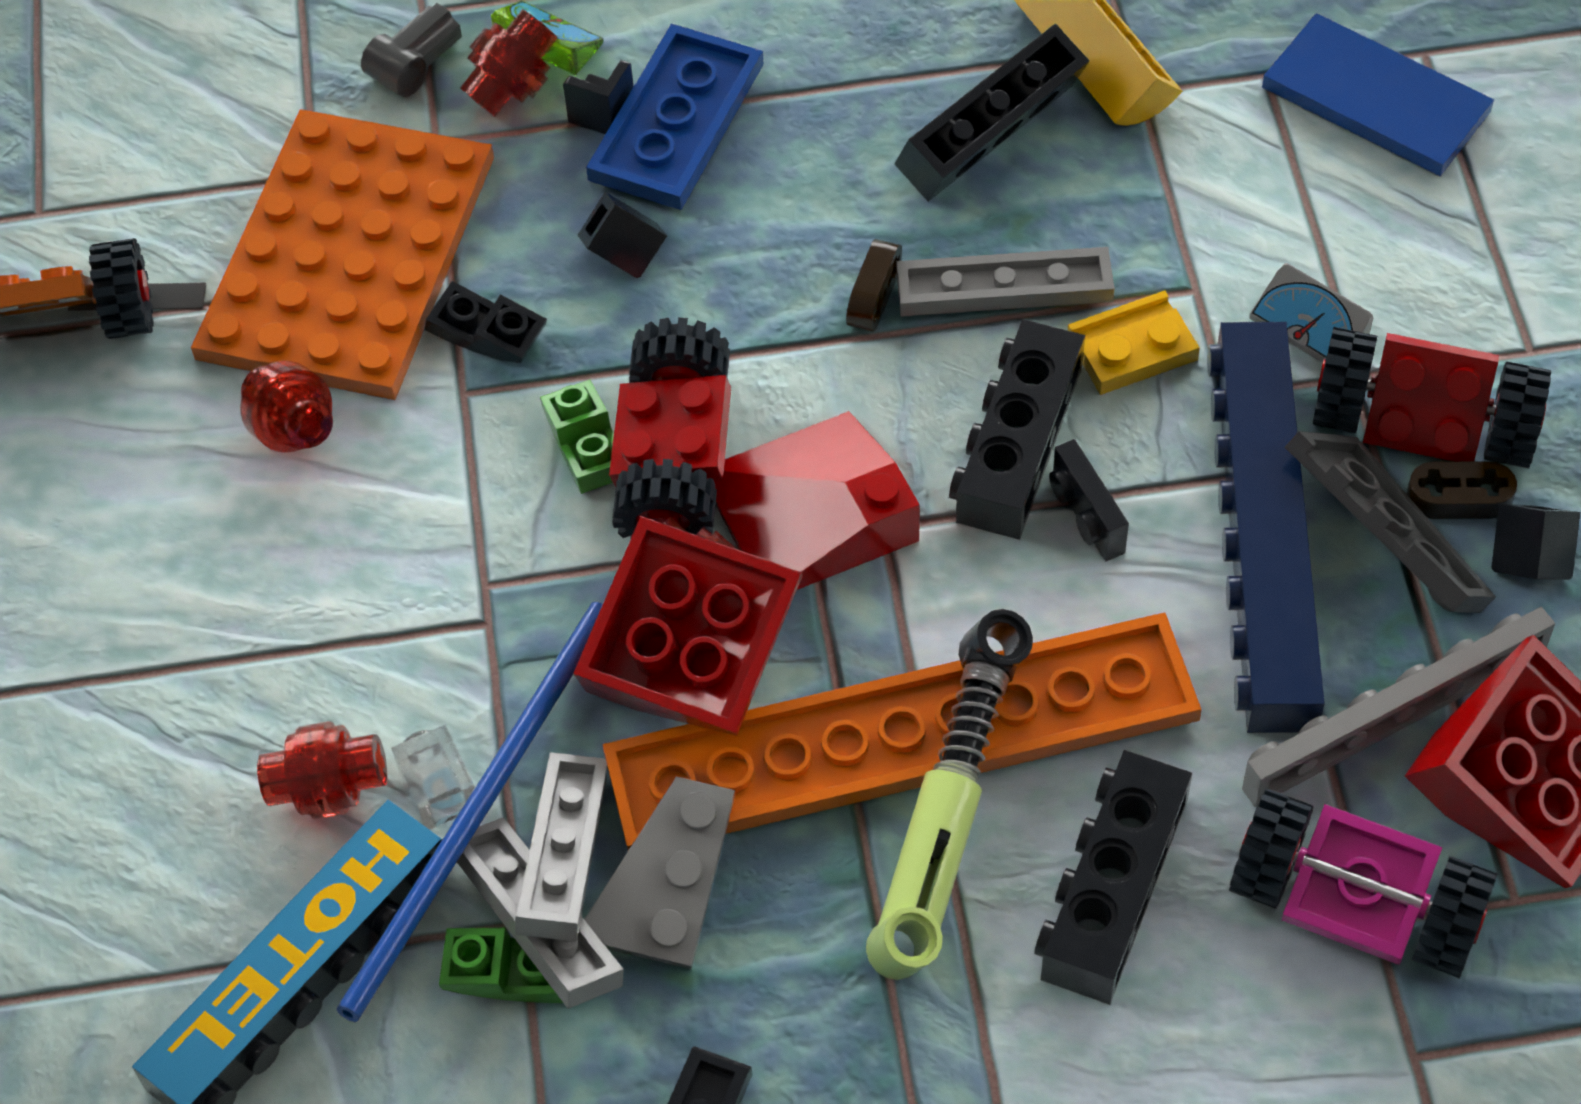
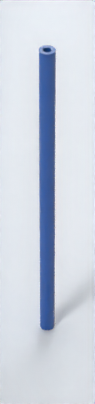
M592 602L337 1006V1012L343 1018L351 1022L359 1021L572 678L601 610L602 603Z

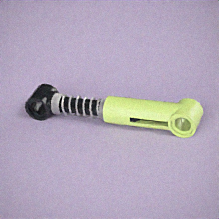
M998 609L989 612L963 636L959 644L958 655L964 669L960 680L963 689L956 693L958 703L952 706L951 709L954 718L947 722L950 732L943 735L942 741L945 747L938 751L941 761L934 765L933 770L925 773L879 923L872 929L867 938L866 953L869 963L876 972L885 978L900 980L910 977L935 960L942 949L943 935L941 925L982 793V789L978 785V776L981 775V771L977 767L978 762L986 759L982 753V748L990 745L986 735L994 731V727L990 723L991 719L999 716L995 709L996 704L1003 702L1001 696L1005 695L1008 683L1012 682L1016 667L1027 658L1032 649L1033 635L1030 626L1022 616L1014 611ZM987 636L996 639L1002 645L1004 655H999L990 648L986 639ZM895 931L905 933L912 940L914 946L913 957L903 954L896 947L894 941Z

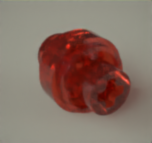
M524 9L518 13L507 29H504L496 22L490 29L484 27L469 46L472 52L467 59L476 68L459 89L494 117L497 116L511 97H514L520 103H523L528 96L533 99L548 80L545 75L551 68L542 58L558 37Z
M278 361L266 366H260L252 370L245 377L241 386V418L248 432L262 444L274 451L294 452L304 448L316 447L327 439L333 426L332 396L327 384L321 377L303 364L294 361Z
M331 721L299 726L295 733L289 734L286 737L284 750L260 754L257 761L259 788L266 805L270 807L293 803L300 815H310L313 819L344 815L348 812L349 807L358 805L360 790L383 787L387 783V762L380 737L377 734H370L351 738L349 731L344 725L335 726Z

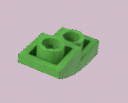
M591 379L541 396L540 401L546 418L580 493L583 494L613 483L609 472L614 431L611 428L608 411Z
M506 928L446 929L439 986L442 990L498 1000L563 1003L515 938H511Z

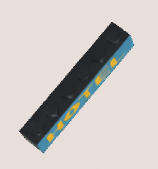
M388 799L132 1065L145 1090L162 1104H233L239 1089L254 1074H261L272 1065L279 1054L280 1046L297 1028H304L315 1019L327 995L339 983H346L357 974L364 962L365 955L380 940L442 839Z

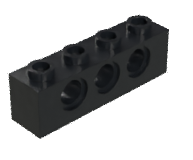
M1055 23L909 138L895 161V166L929 202L1069 90L1089 63V59Z
M1022 319L1015 339H1005L998 364V369L1003 370L999 382L995 380L989 381L984 395L982 411L987 412L983 424L974 423L969 433L966 445V455H970L966 468L958 466L952 478L949 498L956 500V523L1018 540L1021 539L1083 367L1085 335ZM1010 426H1021V427H1020V428H1014V427H1010ZM994 469H1004L1007 471L998 472L994 471Z
M1123 750L1116 770L1105 768L1095 797L1096 802L1102 803L1096 820L1086 817L1077 839L1075 851L1082 853V857L1076 871L1069 868L1065 869L1057 889L1055 902L1061 904L1062 907L1056 923L1046 919L1037 939L1034 954L1043 957L1040 980L1100 1002L1111 1004L1188 801L1192 772L1127 750ZM1123 818H1134L1144 825L1138 828H1129L1118 821ZM1104 868H1115L1125 876L1119 879H1108L1100 875L1098 871ZM1084 919H1095L1101 922L1105 928L1092 932L1084 930L1077 923Z

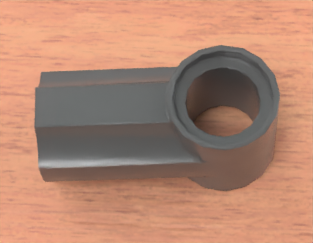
M436 3L433 6H428L393 37L387 34H380L373 38L363 51L361 69L365 74L398 95L409 97L422 86L428 73V66L462 37L460 24L455 21L450 11L442 5Z

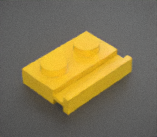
M1166 290L1068 324V331L1085 335L1083 366L1100 395L1198 361L1200 347L1176 308L1173 309L1168 301L1169 295Z

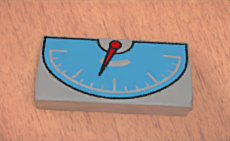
M1284 263L1252 309L1249 319L1254 322H1287L1289 343L1323 363V359L1327 357L1333 327L1370 334L1373 315L1292 265Z

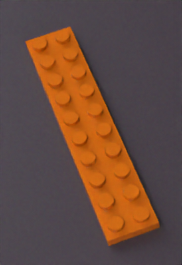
M1163 612L1033 643L1027 658L1016 667L1013 680L1008 683L1005 695L1001 696L1003 702L995 706L999 716L991 719L990 723L994 727V731L986 735L990 745L982 748V753L986 759L978 762L977 767L983 773L1200 721L1202 709L1166 613ZM1004 650L997 651L996 653L1004 655ZM960 660L749 709L737 736L685 724L602 744L627 850L629 851L676 776L735 790V798L726 834L920 788L925 773L933 770L934 765L941 761L938 751L945 747L942 738L943 735L950 732L947 722L954 718L951 709L952 706L958 703L956 693L963 689L960 680L964 669Z

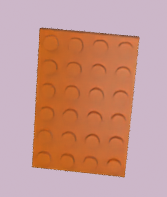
M300 109L191 345L194 359L396 400L425 329L426 318L434 307L494 160L492 144Z

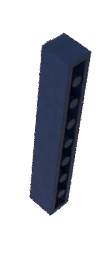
M1221 322L1218 343L1208 345L1207 368L1209 377H1218L1219 389H1212L1211 393L1212 422H1221L1222 434H1216L1215 465L1216 468L1225 467L1226 480L1219 481V513L1229 514L1230 528H1223L1222 555L1224 562H1233L1234 576H1227L1226 604L1227 610H1237L1238 625H1231L1230 654L1232 660H1241L1242 676H1235L1234 680L1236 711H1245L1247 733H1298L1309 721L1322 716L1325 702L1301 463L1284 448L1298 432L1287 322Z

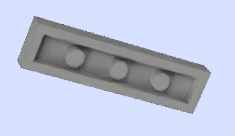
M1108 247L896 261L901 316L1113 302L1115 288Z
M550 752L515 916V935L577 942L607 780L608 767L605 758Z
M504 817L479 826L457 863L566 1007L569 1009L622 987L623 968L582 916L577 942L515 935V916L529 849Z

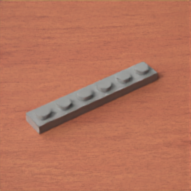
M1542 606L1522 617L1518 613L1512 614L1500 621L1490 634L1474 642L1472 639L1458 642L1447 651L1442 659L1427 667L1424 664H1418L1409 668L1396 680L1395 684L1377 693L1376 690L1372 689L1363 692L1352 700L1344 711L1330 718L1322 715L1312 719L1300 729L1298 735L1281 744L1273 741L1261 746L1248 759L1242 790L1254 807L1259 805L1266 788L1278 793L1289 790L1475 691L1526 637L1534 635L1547 647L1556 623Z

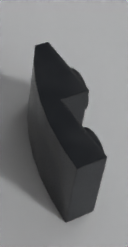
M451 281L426 318L424 330L470 351L491 358L521 363L545 327L547 319L501 294L494 303Z

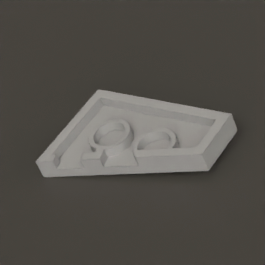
M676 776L584 919L608 950L692 970L735 798V790Z

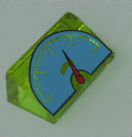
M524 1L499 8L491 14L495 38L574 75H577L604 43L602 37Z

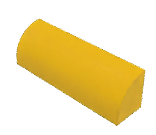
M1014 0L1041 34L1056 23L1089 59V63L1078 79L1115 124L1129 126L1144 122L1167 108L1183 92L1106 0Z

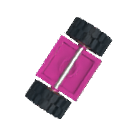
M1266 788L1245 834L1239 852V859L1235 865L1234 874L1230 882V892L1276 909L1293 870L1298 875L1284 909L1282 921L1397 965L1401 963L1416 919L1420 918L1423 920L1425 913H1428L1412 961L1460 978L1472 945L1476 944L1488 911L1486 906L1498 873L1449 856L1433 902H1431L1432 895L1426 892L1442 847L1324 804L1308 849L1301 847L1311 819L1313 805Z

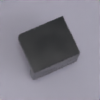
M620 60L608 80L592 74H588L585 80L568 76L563 83L568 122L606 134L634 87L631 63Z
M606 191L578 233V237L588 250L635 278L642 276L667 237L655 221Z
M1499 504L1492 570L1497 573L1532 579L1570 580L1573 577L1581 512L1536 505Z

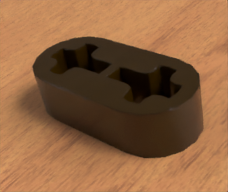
M878 239L872 241L850 295L846 313V324L848 326L872 332L877 329L897 279L896 261H901L902 259L901 245Z
M1428 462L1414 469L1410 476L1406 494L1425 516L1430 519L1497 518L1499 504L1513 503L1517 491V480L1514 473L1508 467L1497 462ZM1490 484L1493 492L1498 493V496H1488L1486 488L1481 487V485ZM1425 485H1435L1436 491L1442 493L1441 496H1431V491L1429 488H1425Z

